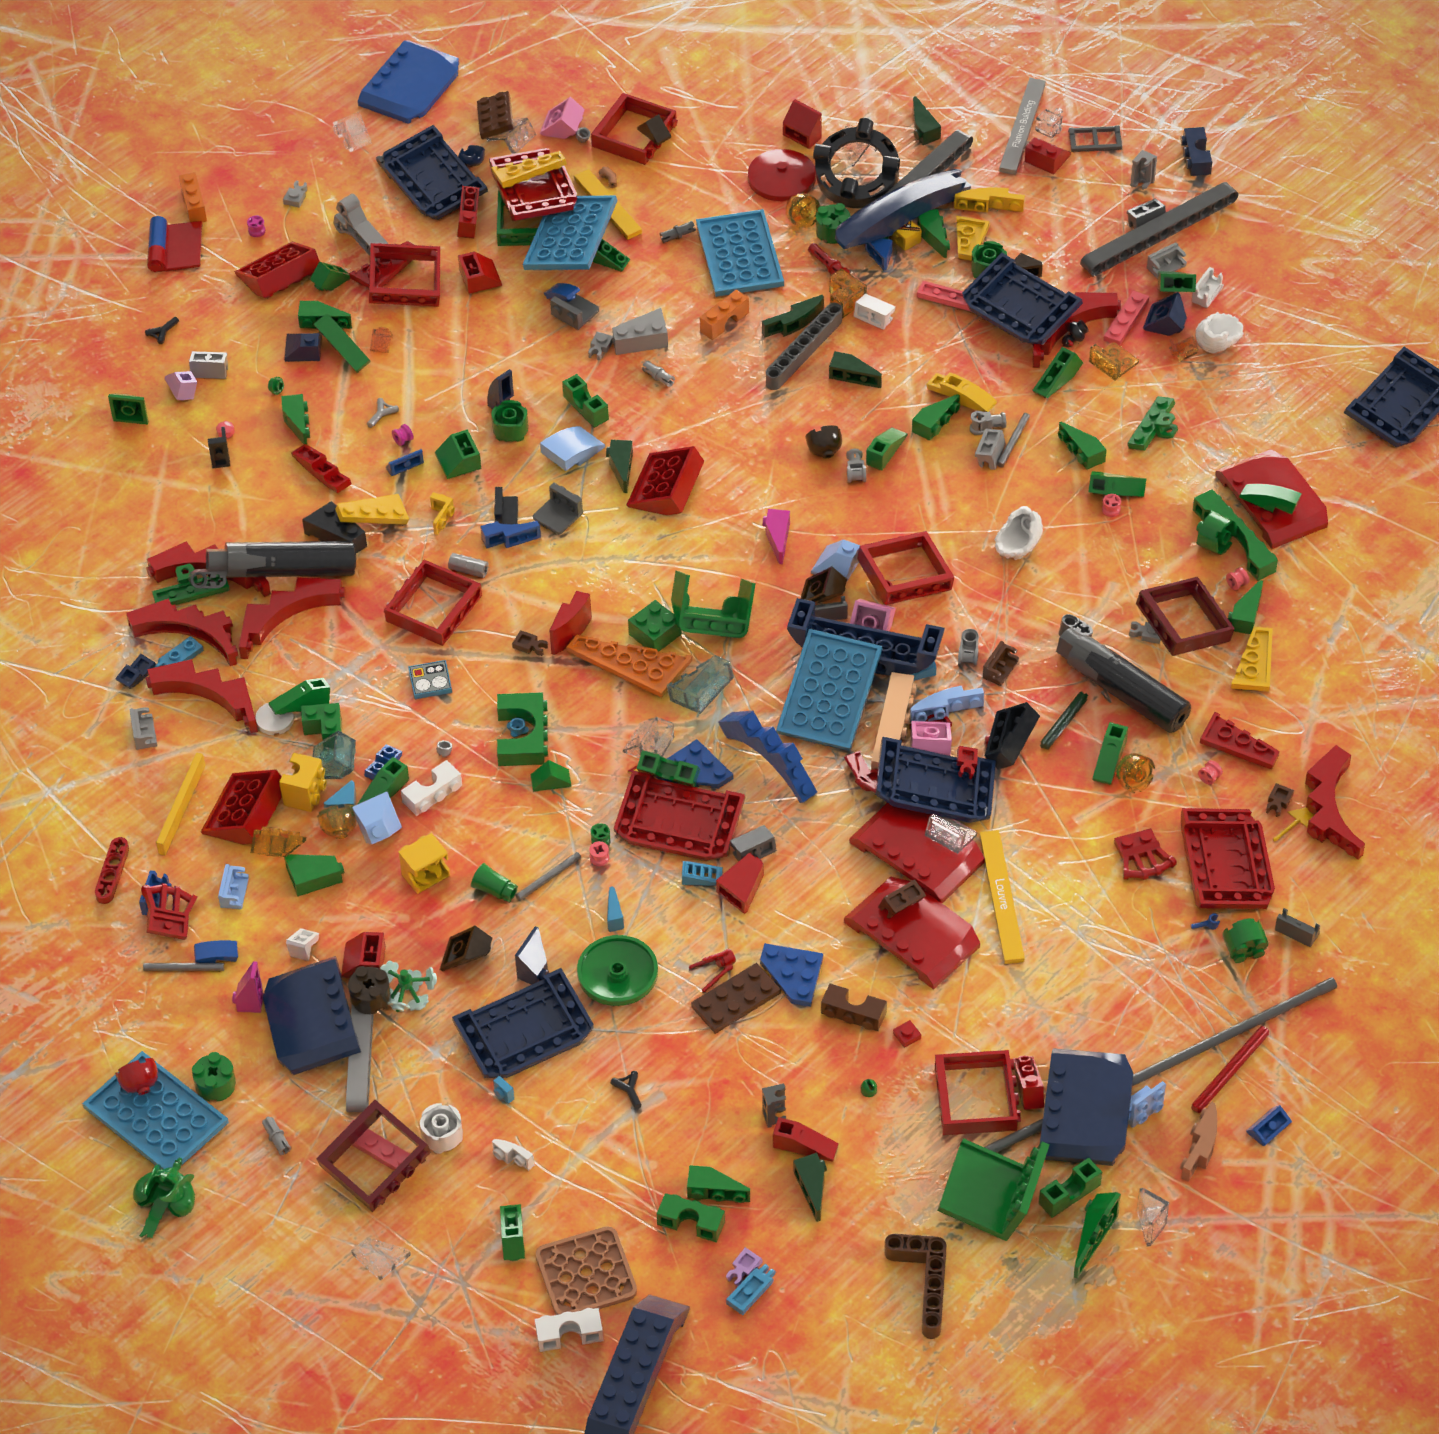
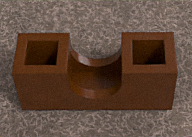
M829 983L821 1001V1014L843 1020L849 1024L862 1026L868 1030L879 1031L887 1013V1001L868 995L864 1003L852 1005L848 1002L849 989Z

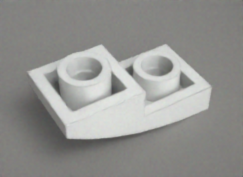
M500 1139L492 1141L493 1155L498 1160H503L509 1164L514 1159L518 1166H523L528 1171L535 1166L533 1154L523 1147Z

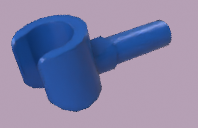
M1213 913L1209 916L1208 920L1191 924V929L1200 927L1216 929L1220 921H1216L1218 915Z

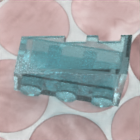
M715 655L698 665L694 672L689 675L687 673L682 675V679L673 684L671 682L667 684L670 701L701 714L734 678L731 661Z

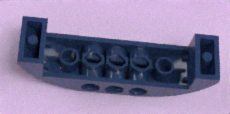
M798 598L787 625L789 634L802 648L809 629L882 646L881 656L875 672L882 675H891L892 672L910 675L929 667L936 660L945 631L943 627L926 624L923 636L920 638L815 617V602Z

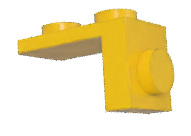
M433 492L430 496L431 509L439 512L433 521L434 534L438 535L445 528L449 517L453 516L455 507L453 506V498Z

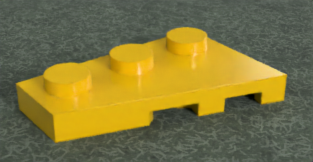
M956 216L958 258L972 261V250L977 244L979 246L982 245L990 227V222Z

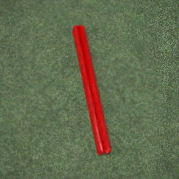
M1264 1026L1258 1028L1192 1103L1191 1108L1196 1113L1202 1112L1204 1107L1210 1103L1268 1037V1028Z

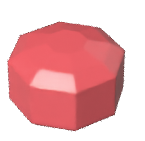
M223 421L217 425L216 431L219 437H222L221 427H225L227 438L233 436L235 430L231 422Z

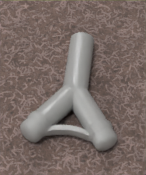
M378 398L377 412L367 422L368 427L372 428L382 416L398 412L399 407L397 405H388L384 402L383 398Z

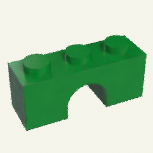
M578 374L562 381L563 397L594 428L609 420L608 404L599 395L591 397L587 389V383Z
M644 750L641 752L637 765L639 772L695 787L700 768L697 765L680 760L679 762L669 760L661 755Z
M1087 1158L1072 1168L1071 1176L1064 1183L1060 1184L1057 1180H1054L1042 1188L1039 1193V1205L1053 1218L1101 1186L1102 1171L1090 1158Z
M665 1193L656 1214L657 1225L676 1231L682 1221L687 1219L697 1222V1237L713 1242L718 1241L725 1224L724 1210L716 1206L710 1207L701 1204L696 1200L690 1201L676 1194L670 1195Z

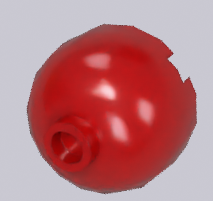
M145 1058V1063H140L137 1060L118 1069L119 1073H115L116 1078L126 1092L138 1093V1095L150 1092V1088L154 1086L158 1079V1069L153 1058Z

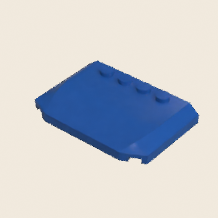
M404 40L361 90L358 106L407 124L411 123V119L415 117L422 118L458 76L459 58L410 40Z

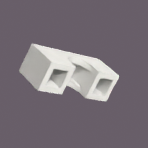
M447 760L431 770L433 785L422 786L417 781H414L401 790L402 803L416 816L426 812L432 805L442 801L447 795L457 791L462 786L461 773Z
M586 1308L582 1311L564 1312L554 1316L545 1315L535 1319L540 1352L560 1349V1338L569 1331L580 1335L582 1345L604 1341L599 1308Z

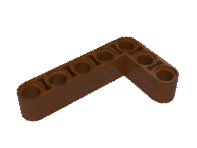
M890 1234L885 1239L884 1253L887 1259L898 1262L926 1263L922 1334L928 1339H935L940 1335L942 1326L946 1242L943 1238L935 1236Z

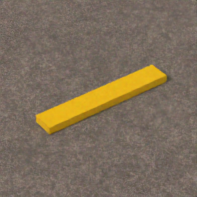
M589 169L574 175V180L588 196L612 195ZM617 201L610 221L627 240L642 234V228Z
M202 753L195 754L156 841L159 855L166 856L205 768Z

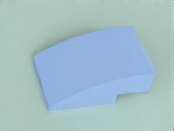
M581 426L561 430L540 442L541 453L565 471L575 464L581 466L605 448L604 443Z

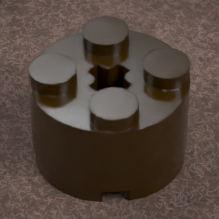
M361 966L350 977L348 982L350 1001L358 1012L375 1014L378 1010L385 1009L388 1006L387 1003L391 1000L389 979L384 970Z

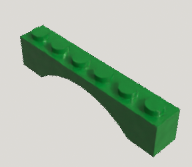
M1211 489L1194 497L1193 511L1202 521L1205 520L1211 511H1214L1237 523L1235 538L1240 542L1246 553L1247 570L1257 581L1276 572L1278 563L1276 555L1266 548L1264 542L1255 536V533L1244 524V521L1233 512V509L1222 500L1219 494H1216Z

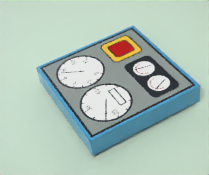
M446 660L408 666L415 699L452 693Z

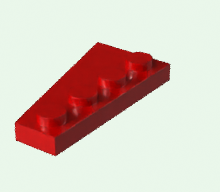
M409 241L402 243V245H414ZM376 258L375 287L386 285L413 260ZM366 263L361 266L359 271L349 273L350 279L368 289L370 264Z
M1214 712L1200 738V743L1271 770L1280 752L1261 739L1256 740L1245 729L1243 731L1240 730L1232 721L1224 720L1217 712Z

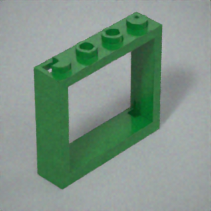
M498 190V246L531 245L538 228L503 229L504 206L506 205Z

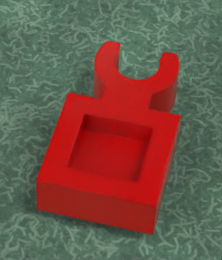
M964 746L958 747L956 765L961 766L958 773L959 777H962L963 772H968L969 779H972L975 772L974 769L977 766L978 749Z

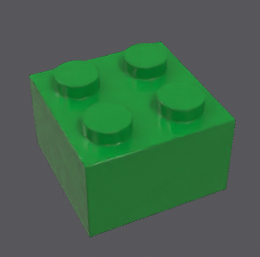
M654 600L628 619L629 635L644 647L657 649L658 652L682 635V630L677 627L674 614L657 600Z

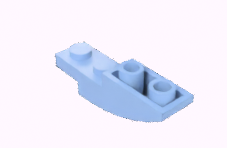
M961 685L934 693L910 708V722L926 721L927 716L934 714V717L928 721L940 720L945 716L949 717V712L984 706L983 688L964 691Z

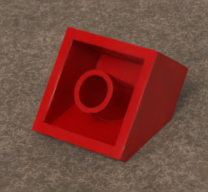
M1034 137L1025 147L1024 162L1054 175L1071 156V152Z

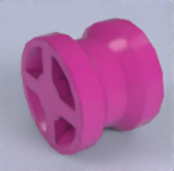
M258 215L248 218L249 235L252 237L264 235L266 231L264 219Z
M406 424L401 425L399 429L392 430V437L399 446L404 445L406 441L414 439L411 429Z

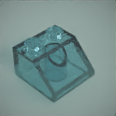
M339 730L313 748V757L321 759L322 767L325 768L324 779H342L354 769L356 740Z

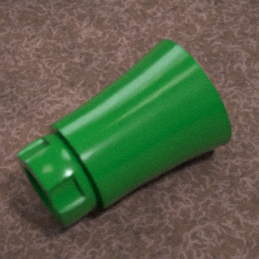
M485 863L479 866L471 881L472 888L484 891L507 902H511L517 893L518 886L497 873Z

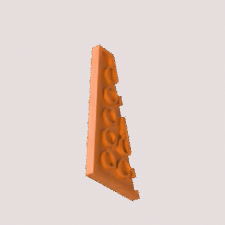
M576 635L566 647L567 652L660 698L665 695L693 661L692 655L684 657L676 655V652L669 651L668 653L658 652L654 648L632 644L624 646L619 645L615 641L610 643L602 642L599 638Z

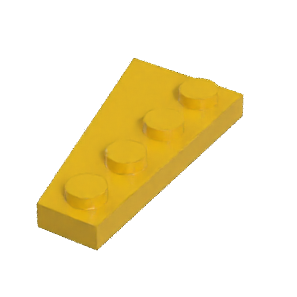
M558 151L538 156V160L524 159L521 164L513 165L512 162L506 164L504 168L498 169L497 166L491 168L494 176L502 187L505 188L521 181H527L537 175H543L553 169H559L567 165L563 154Z
M399 494L339 503L335 508L340 522L407 525L409 521Z
M1253 627L1245 652L1231 683L1232 689L1269 692L1273 628Z

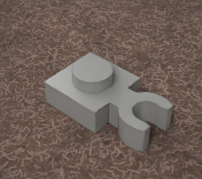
M296 180L294 182V189H288L283 198V203L300 208L306 197L307 183L305 182L303 186H299V181Z
M597 332L590 343L589 358L593 354H597V360H600L602 352L607 353L611 347L613 336Z
M1138 622L1131 623L1132 629L1129 631V636H1142L1141 641L1160 644L1161 639L1149 622H1145L1144 626Z

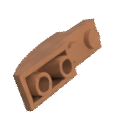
M1211 1102L1208 1108L1204 1107L1200 1114V1122L1194 1124L1190 1133L1193 1135L1192 1146L1189 1150L1190 1155L1188 1158L1185 1157L1180 1166L1182 1170L1181 1178L1188 1182L1198 1166L1206 1169L1214 1150L1218 1122L1214 1102Z

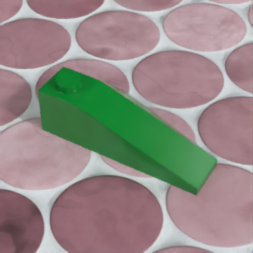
M1100 1193L1093 1200L1090 1199L1085 1207L1086 1216L1074 1267V1278L1078 1279L1117 1219L1120 1193Z

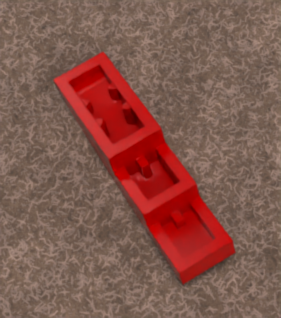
M307 444L291 452L292 456L309 473L336 493L341 492L352 484L350 478L341 474L336 465L327 461L326 455Z

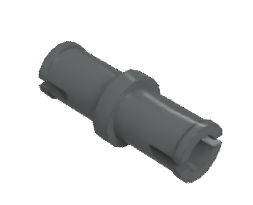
M693 221L680 226L675 225L672 229L661 232L662 242L666 243L675 238L680 239L683 235L696 231Z

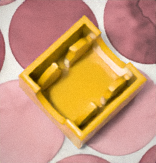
M293 753L289 762L293 763L292 769L295 772H293V775L283 774L279 781L283 805L312 812L314 806L319 804L321 791H324L327 786V780L324 779L325 768L322 767V761L319 758Z
M432 833L427 836H421L416 842L411 845H405L398 851L402 876L417 894L450 876V869L443 860V857L446 861L448 860V852Z

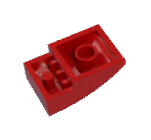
M576 591L570 604L562 602L549 630L551 654L556 655L566 649L574 637L581 635L592 619L590 594Z

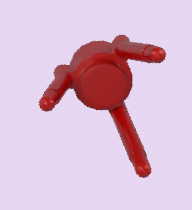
M728 948L720 953L702 958V961L689 965V969L715 961L719 968H724L702 989V992H706L724 974L733 969L732 964L736 962V958L731 949Z

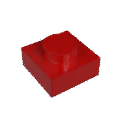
M911 1020L893 1029L894 1036L904 1048L920 1040L922 1036Z

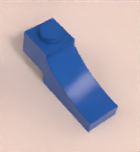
M496 521L480 526L481 538L486 549L503 543L506 548L541 538L538 521L524 524H500Z

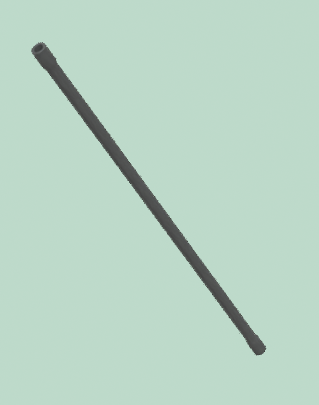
M1331 977L1282 1003L1133 1074L1132 1086L1317 996L1336 989L1337 983L1335 979ZM1043 1119L984 1148L997 1153L1042 1130Z

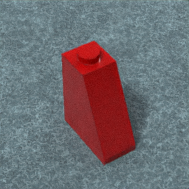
M748 853L716 880V892L744 914L748 912L764 876L762 860Z

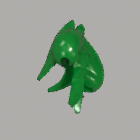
M179 1157L173 1163V1167L161 1169L160 1164L155 1165L152 1172L142 1176L135 1184L133 1190L134 1201L143 1207H148L154 1203L146 1219L143 1231L139 1235L140 1237L147 1234V1238H153L159 1221L162 1219L167 1207L171 1214L177 1217H184L193 1210L195 1192L191 1181L194 1178V1174L184 1176L178 1172L182 1165V1158Z

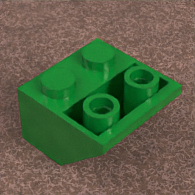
M468 429L451 434L435 451V455L447 479L481 469L480 453Z

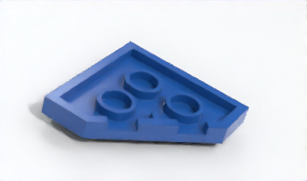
M697 739L667 758L677 762L680 760L694 764L700 768L695 787L705 785L719 789L733 780V773ZM656 777V778L659 779V780H664V781L672 782V781H669V780H665V779Z
M764 943L760 958L761 966L770 973L772 980L784 991L787 999L792 1004L811 1007L823 961V953Z

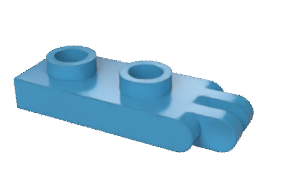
M190 636L159 658L158 664L155 667L193 659L204 651L203 646Z
M766 1264L760 1269L756 1267L726 1299V1304L741 1315H744L774 1281L772 1277L776 1271L774 1269L768 1271L769 1266Z

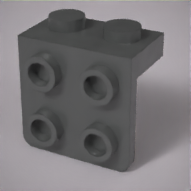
M575 294L576 298L570 302L563 301L554 296L550 300L551 315L577 330L599 312L597 305Z
M553 483L549 486L550 499L533 514V520L538 521L539 524L556 534H562L583 514L582 499L578 495L566 490L563 486Z

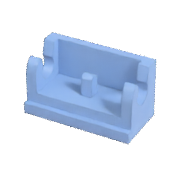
M225 864L218 894L220 908L242 909L249 874L238 872H245L244 867Z

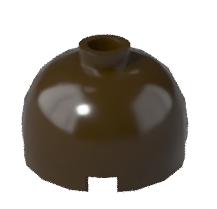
M834 425L822 426L821 430L817 432L813 429L805 436L809 450L823 458L833 457L834 453L842 445L841 430L838 426Z

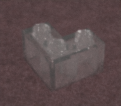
M360 112L333 122L334 133L339 138L344 137V145L350 152L372 144Z

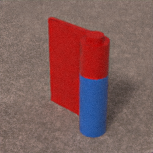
M152 217L149 227L148 269L153 272L200 267L202 221L168 225L164 217Z

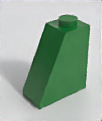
M1158 271V290L1163 292H1196V274Z
M284 855L286 869L297 896L343 882L342 874L345 873L341 862H337L335 856Z

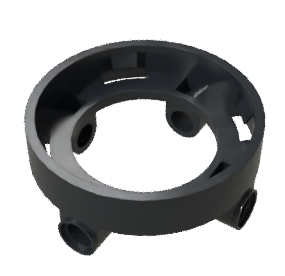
M860 118L857 127L842 129L829 136L822 144H815L813 159H815L816 179L819 188L828 199L836 204H844L848 208L865 207L887 193L897 184L899 179L900 158L894 144L884 134L874 130V123L868 118ZM861 142L875 147L882 155V171L874 181L858 186V181L853 178H844L843 182H841L834 176L831 170V160L838 149L849 143ZM825 175L832 187L829 188L825 181L822 182L821 176ZM882 185L884 186L883 190L870 196V192L878 189Z

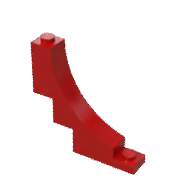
M1075 292V295L1082 299L1083 304L1043 345L1032 344L1033 368H1040V361H1044V355H1049L1056 342L1068 332V323L1080 320L1086 323L1097 319L1116 318L1117 311L1121 310V300H1118L1117 293Z
M186 541L148 558L146 570L148 575L159 583L166 579L177 577L176 568L178 566L191 564L194 570L206 569V549L218 548L214 544L195 553ZM183 570V571H182L183 574H186V573L189 572L188 570ZM265 577L226 578L245 589L254 586L255 590L261 592L264 597L271 594L269 582Z
M297 577L294 591L272 590L269 605L247 604L239 642L240 658L248 659L249 652L253 651V645H261L268 634L289 617L316 607L341 605V600L345 598L346 592L345 587H342L341 579Z
M192 659L147 669L149 677L145 679L148 689L152 688L153 695L186 693L204 697L222 706L236 721L243 720L245 727L249 726L250 733L258 732L256 718L244 677L222 682L218 668L196 673Z

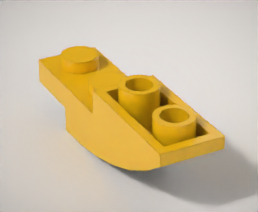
M1001 187L971 189L955 194L954 209L988 213L989 208L1023 212L1025 195L1009 193V188Z
M936 373L926 384L928 390L949 397L957 394L960 395L959 403L962 406L977 411L989 412L997 404V400L985 390L953 373H949L947 376Z

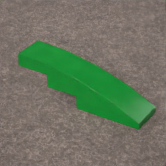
M327 313L314 323V326L357 373L371 362Z

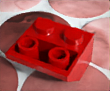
M794 99L783 120V135L810 149L822 138V113Z
M475 251L458 255L459 271L469 294L502 286L492 259Z
M362 932L346 942L341 978H350L355 970L361 966L380 969L384 963L386 948L384 932Z

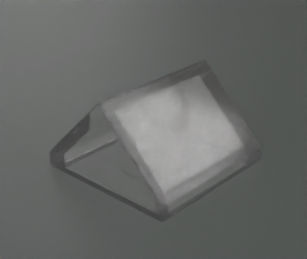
M1139 1188L1137 1214L1146 1246L1148 1247L1153 1244L1167 1224L1169 1202L1145 1188Z

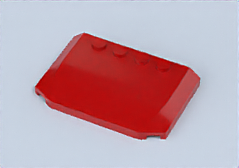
M544 148L489 158L490 168L495 166L498 169L504 168L506 164L512 162L513 165L521 164L524 159L538 160V156L550 154V149ZM565 166L505 188L502 187L492 172L513 222L574 210L577 192Z
M1270 449L1216 470L1215 476L1224 488L1228 486L1262 530V537L1271 549L1328 527L1327 507L1289 458ZM1246 484H1269L1302 493L1292 515L1278 508L1271 512L1239 498Z
M632 770L614 825V832L630 845L704 861L727 857L731 846L730 840L734 837L743 808L745 794L728 790L724 794L654 779L651 774Z
M886 803L849 838L850 844L863 853L868 850L910 880H915L920 887L941 903L945 902L985 862V858L974 840L938 816L893 807L889 803Z
M1182 808L1181 830L1195 904L1198 908L1267 909L1275 886L1263 827L1259 820L1255 821L1251 816L1252 812L1250 809Z
M891 876L845 916L844 923L857 933L861 931L917 972L918 979L934 990L980 948V941L971 924L925 890L923 891L926 897L921 901L912 904L893 917L887 918L888 910L884 909L881 911L878 907L882 899L911 882Z

